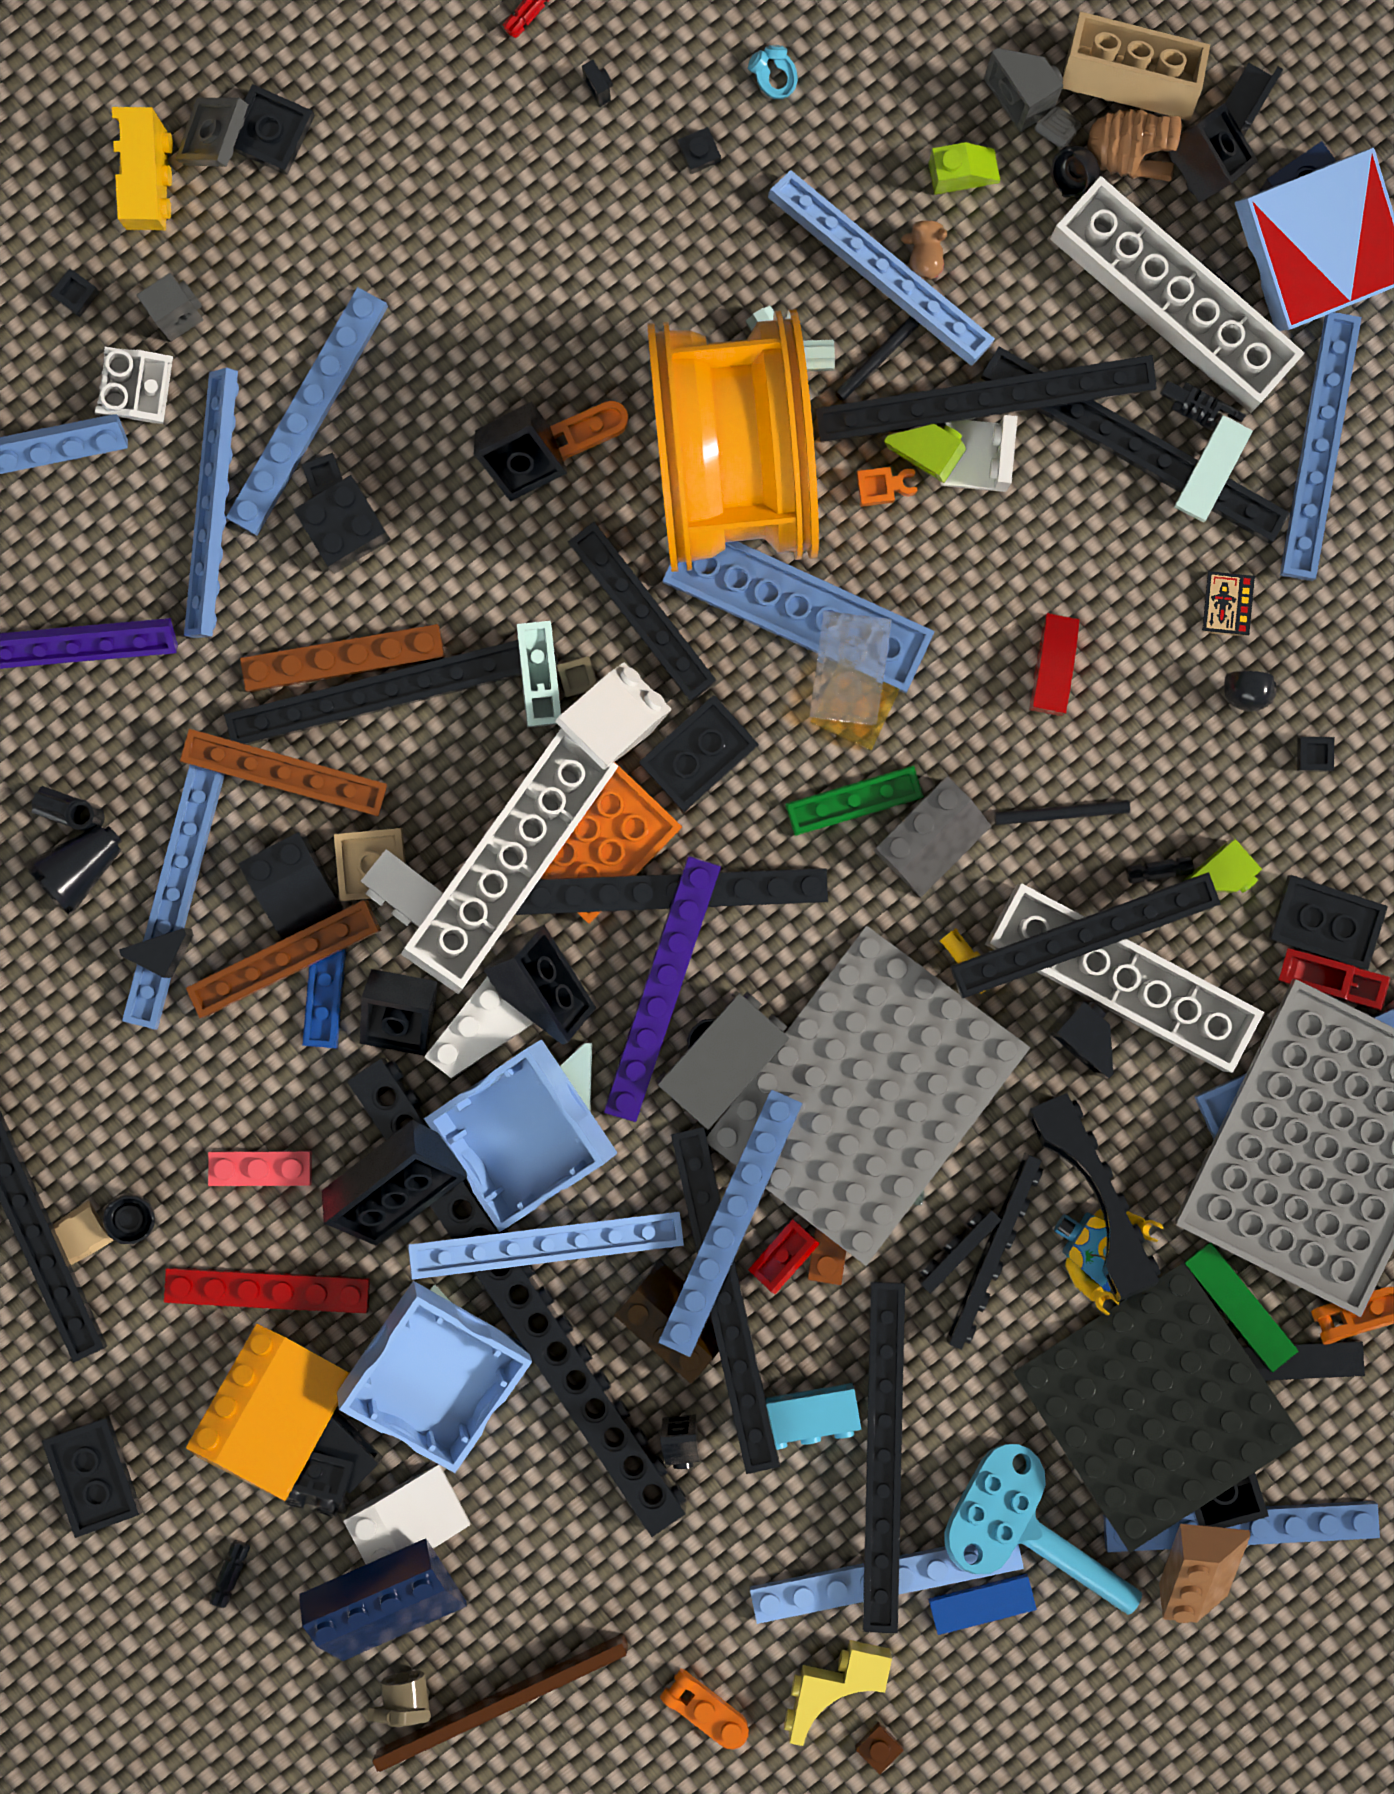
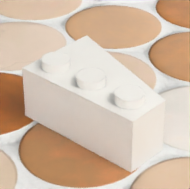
M387 849L361 880L369 888L365 894L380 906L385 901L395 908L391 914L406 926L413 922L416 926L420 927L443 895V892Z
M487 976L428 1051L425 1058L452 1078L535 1023L503 1000Z

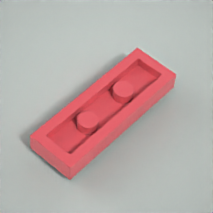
M312 1151L208 1152V1186L312 1185Z

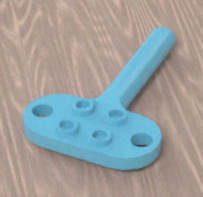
M1004 1444L989 1450L980 1461L948 1520L944 1536L945 1548L950 1559L961 1570L968 1573L991 1574L1002 1568L1018 1544H1023L1127 1615L1133 1613L1142 1599V1592L1036 1519V1508L1042 1498L1046 1485L1045 1470L1040 1459L1029 1448L1019 1444ZM1018 1454L1022 1455L1026 1461V1468L1021 1474L1014 1470L1012 1464L1013 1458ZM969 1544H973L978 1551L977 1560L972 1564L965 1561L963 1553L965 1547Z

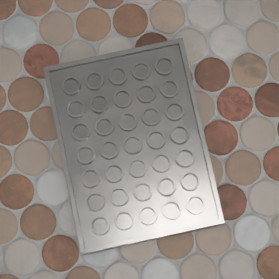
M866 926L785 1034L790 1039L733 1101L708 1134L707 1141L712 1148L737 1166L771 1089L803 1103L765 1189L867 1266L1031 1047L965 998L961 999L957 992Z
M1292 979L1173 1224L1361 1317L1394 1250V1028L1305 983Z

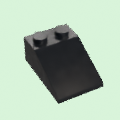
M297 832L238 863L254 895L282 940L345 910L306 834Z
M545 925L515 936L484 969L491 984L503 1000L562 1045L570 1041L596 1009L593 1001Z

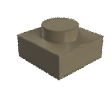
M589 656L557 665L567 699L585 694L597 683Z

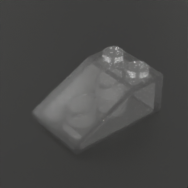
M830 611L823 612L809 717L877 725L892 619Z

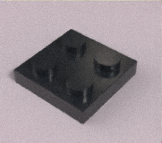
M252 84L244 100L249 105L244 116V124L239 130L233 147L234 152L288 175L315 117L314 112Z

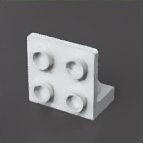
M1004 415L1000 423L970 420L946 423L945 426H950L963 436L961 440L966 447V451L945 483L940 481L941 486L1006 492L1012 483L1018 416Z

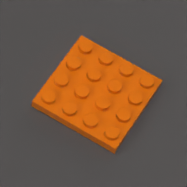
M618 765L616 771L541 878L636 876L683 827ZM601 912L577 913L590 924Z

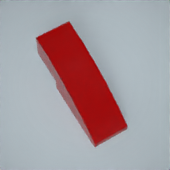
M1046 613L1033 677L1035 680L1029 710L1061 717L1066 714L1080 619Z
M1290 948L1287 949L1278 981L1290 984L1292 979H1296L1335 999L1380 1012L1382 1011L1391 980L1390 977Z

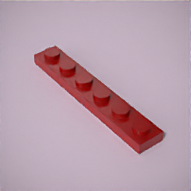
M168 1267L165 1273L164 1303L367 1314L369 1311L370 1278Z

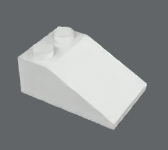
M624 662L604 676L562 713L555 722L604 770L648 737L672 709L665 703L659 693L653 691L640 678L637 671L630 668Z
M439 1464L351 1510L343 1520L365 1564L427 1538L432 1548H435L471 1524Z

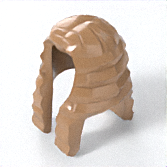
M1133 109L1127 111L1118 110L1114 114L1108 112L1104 117L1098 118L1091 126L1087 149L1096 157L1100 170H1108L1111 175L1118 173L1121 177L1128 176L1131 179L1143 177L1171 181L1174 163L1152 160L1142 161L1146 154L1152 152L1176 151L1181 135V117H1157L1153 114H1148L1142 109L1137 111Z

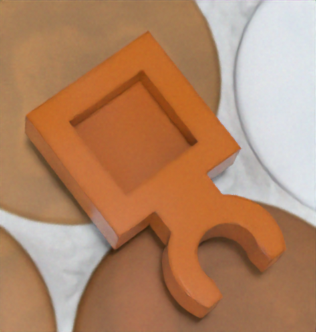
M891 467L857 471L861 507L894 503V493L897 492L906 497L915 495L918 491L917 487L908 488L903 484V479L914 477L915 470L904 469L898 476H892Z

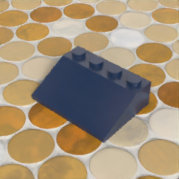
M427 1538L299 1594L303 1628L318 1648L341 1661H345L467 1607V1601Z

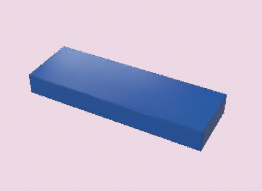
M347 948L309 966L302 1046L338 1048Z
M1027 1574L928 1599L938 1635L1037 1610Z

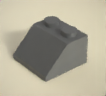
M1001 48L992 51L984 76V80L1020 133L1041 120L1055 108L1064 86L1060 71L1056 66H1050L1045 57Z

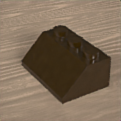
M660 1259L615 1310L614 1316L685 1380L692 1384L719 1352L711 1313L691 1357L658 1343L685 1284V1281Z

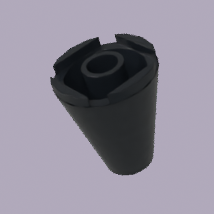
M98 825L30 859L24 866L47 894L55 901L57 900L61 905L60 908L70 916L119 855L121 849L118 844L122 840L110 826L103 829Z

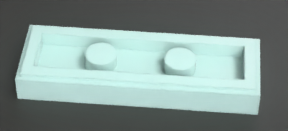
M1223 415L1174 508L1204 523L1253 430Z

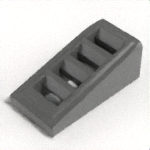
M1055 107L1038 122L1035 131L1058 147L1063 148L1070 146L1080 131L1082 123L1060 107Z

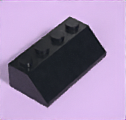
M411 1120L322 1190L324 1224L377 1246L466 1179L467 1172L438 1132Z

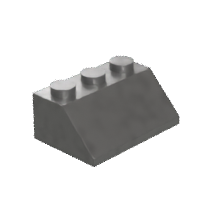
M947 776L873 851L921 898L976 843L991 825L974 802Z

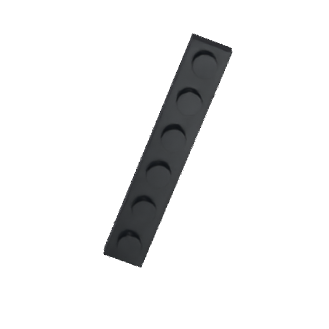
M595 522L568 541L569 546L690 702L717 682L709 669Z
M1027 1153L1023 1155L998 1214L1001 1221L992 1229L947 1334L946 1341L948 1344L962 1350L964 1343L970 1344L977 1328V1325L973 1323L978 1311L983 1312L990 1298V1293L986 1291L991 1280L996 1281L1002 1271L1003 1262L1000 1261L1004 1249L1009 1250L1015 1240L1017 1231L1013 1228L1017 1218H1023L1027 1212L1030 1199L1026 1197L1031 1185L1036 1187L1041 1179L1043 1168L1039 1166L1042 1160Z

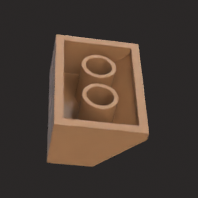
M1190 1524L1179 1525L1159 1582L1163 1619L1175 1620L1179 1623H1197L1228 1596L1250 1539V1530Z

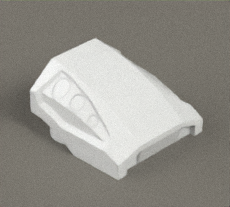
M105 347L102 379L95 415L117 414L123 418L163 424L173 356L142 350Z

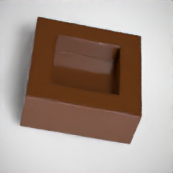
M880 1722L855 1745V1750L879 1775L904 1751L903 1746Z

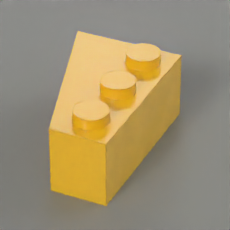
M112 107V118L117 119L120 129V141H113L114 152H120L119 174H115L118 220L126 230L166 231V219L171 218L170 199L167 198V186L172 185V171L170 165H168V153L171 154L173 151L172 135L167 132L152 107Z

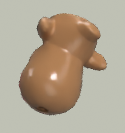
M918 221L913 224L912 233L905 234L901 238L904 244L914 245L909 266L923 280H931L938 277L944 266L943 248L940 242L946 239L947 230L935 221Z

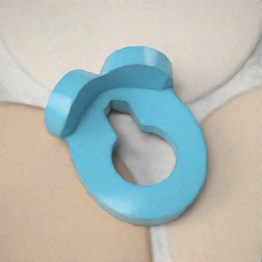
M769 45L765 47L764 51L759 50L750 58L748 70L756 75L758 85L767 96L773 99H784L793 93L798 78L795 65L787 55V48L782 45ZM769 59L774 61L777 69L783 70L787 75V83L781 89H775L769 83V75L771 73L767 66Z

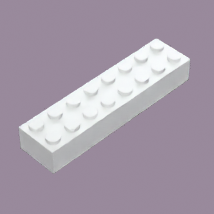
M1100 176L1056 225L1050 240L1248 412L1252 413L1305 354V352L1103 177Z
M561 728L405 946L401 955L459 994L616 771L618 765L612 763L603 770Z
M1021 883L1015 886L985 945L996 950L1084 918V916ZM1128 939L1037 971L1041 975L1225 1072L1233 1073L1264 1014L1263 1011Z

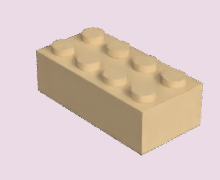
M1080 12L1070 42L1062 76L1063 89L1102 98L1106 101L1122 103L1142 110L1165 114L1170 117L1180 116L1181 119L1190 121L1202 91L1210 44Z

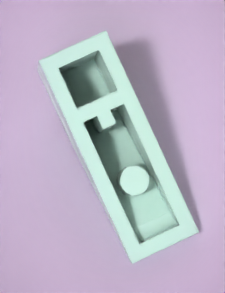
M551 621L517 624L527 728L556 725L555 720L561 715Z

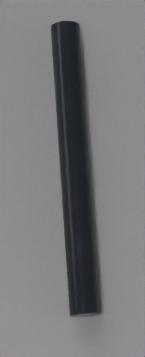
M910 316L834 392L835 395L844 402L920 326V323Z
M1129 800L994 812L995 825L1125 814L1130 813Z

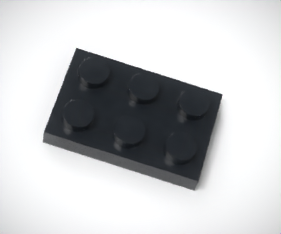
M713 695L640 760L639 763L685 813L754 751L759 744L718 698Z
M1288 875L1268 940L1330 960L1353 965L1359 969L1368 970L1388 906L1294 875Z
M110 1416L42 1440L75 1538L133 1518L142 1513Z

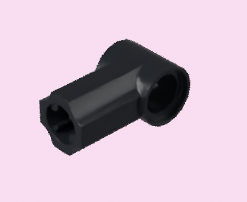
M41 786L35 793L31 803V813L70 826L79 831L86 832L98 825L102 827L104 824L105 815L100 806L45 786ZM88 808L90 818L85 824H81L79 819L80 813Z

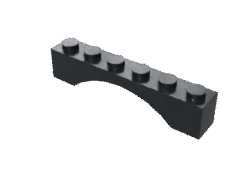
M1065 1093L1030 1108L1028 1118L1042 1147L1058 1154L1073 1165L1086 1179L1097 1197L1104 1216L1107 1234L1106 1256L1102 1272L1116 1301L1120 1302L1154 1287L1159 1282L1157 1275L1161 1274L1159 1266L1152 1255L1148 1257L1142 1246V1243H1145L1144 1236L1136 1223L1132 1225L1126 1214L1129 1211L1128 1203L1121 1192L1116 1193L1111 1183L1114 1180L1111 1168L1106 1161H1100L1095 1151L1099 1149L1097 1140L1091 1130L1086 1132L1081 1122L1084 1115L1076 1100L1071 1101L1068 1093Z

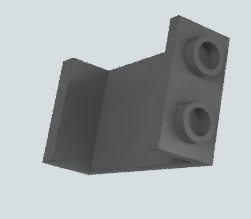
M735 991L732 994L734 999L667 1073L663 1071L655 1080L661 1089L707 1129L716 1122L790 1039L783 1033L787 1026L773 1014L768 1018L758 1010L762 1004L748 991L743 996Z

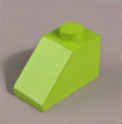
M966 142L932 148L928 164L934 195L1000 183L996 155L993 148Z
M935 424L888 435L884 440L890 451L945 483L966 451V447L961 440L963 436L947 425L942 429Z
M1233 839L1222 845L1182 881L1209 872L1216 892L1233 893L1240 890L1244 893L1258 881L1255 876L1262 868L1236 839Z

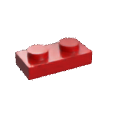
M792 1219L748 1271L771 1293L776 1294L820 1243L798 1222Z

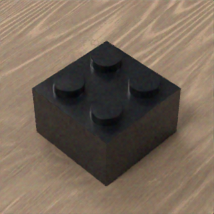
M352 475L293 509L327 567L334 574L391 540Z

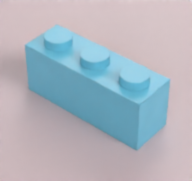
M852 1383L766 1398L777 1450L786 1448L788 1446L787 1442L801 1440V1444L804 1445L820 1442L822 1436L834 1435L836 1439L852 1437L855 1435L854 1431L861 1430L855 1389Z

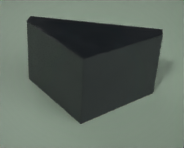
M182 928L119 949L122 957L163 978H172L194 934L192 929Z

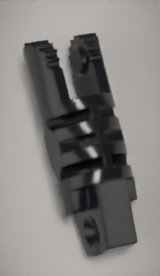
M1166 381L1160 391V395L1174 402L1171 407L1172 410L1212 432L1218 424L1213 421L1218 411L1227 415L1230 419L1242 422L1246 414L1187 382L1182 388L1170 381Z

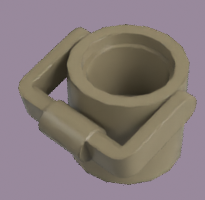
M405 1671L385 1677L380 1682L384 1705L368 1707L367 1721L384 1723L391 1727H404L428 1722L431 1718L424 1672Z

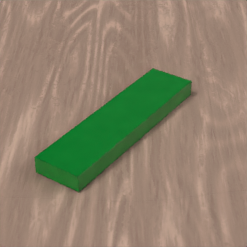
M910 766L785 804L795 837L923 799L924 797L915 767Z
M1211 1242L1205 1244L1184 1261V1264L1189 1268L1202 1289L1269 1372L1273 1373L1298 1352L1297 1348Z

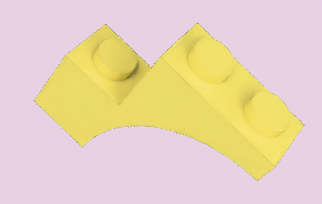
M849 1640L847 1651L842 1650L839 1658L838 1671L843 1673L802 1665L801 1675H794L791 1696L796 1697L794 1708L787 1709L784 1722V1730L789 1731L790 1743L803 1746L814 1720L834 1701L857 1692L878 1691L885 1693L892 1661L890 1649Z

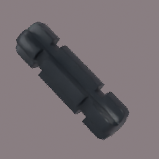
M1185 856L1176 858V861L1167 859L1145 863L1144 866L1141 864L1128 866L1126 873L1129 883L1135 884L1144 882L1145 879L1152 881L1175 877L1176 874L1179 876L1192 874L1194 872L1192 858Z
M234 1540L231 1543L227 1553L229 1557L223 1563L215 1584L217 1587L213 1589L209 1599L210 1604L219 1608H225L228 1605L232 1595L230 1591L236 1585L244 1565L242 1561L246 1559L250 1549L249 1544L240 1540Z

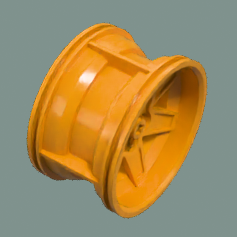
M789 309L787 319L782 318L780 310L774 311L773 320L757 322L745 340L707 343L706 336L691 330L669 331V321L663 322L664 331L655 332V323H647L671 572H679L678 563L686 562L687 571L692 570V561L713 558L725 550V542L765 539L777 553L793 552L795 560H801L805 550H807L810 559L817 558L819 551V518L814 437L805 351L797 310Z

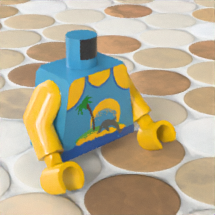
M1099 1209L1094 1215L1087 1212L1080 1223L1063 1214L1057 1222L1054 1232L1069 1240L1062 1251L1067 1256L1065 1267L1074 1286L1091 1301H1095L1096 1307L1103 1314L1110 1315L1103 1308L1104 1301L1112 1299L1117 1305H1119V1302L1109 1292L1111 1288L1102 1272L1106 1256L1107 1237L1102 1210ZM1129 1211L1126 1212L1131 1224L1136 1223L1139 1226L1145 1240L1151 1242L1158 1241L1150 1237L1149 1229L1154 1225L1163 1229L1161 1223L1153 1220L1145 1221L1141 1216Z

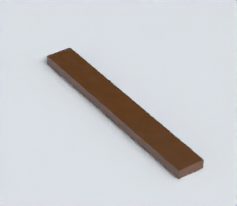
M624 1634L618 1635L377 1749L372 1760L376 1771L381 1772L625 1657L628 1643Z

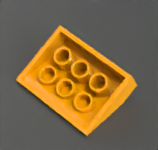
M256 1323L187 1444L186 1449L198 1458L286 1501L338 1406L337 1391L350 1373L288 1338Z

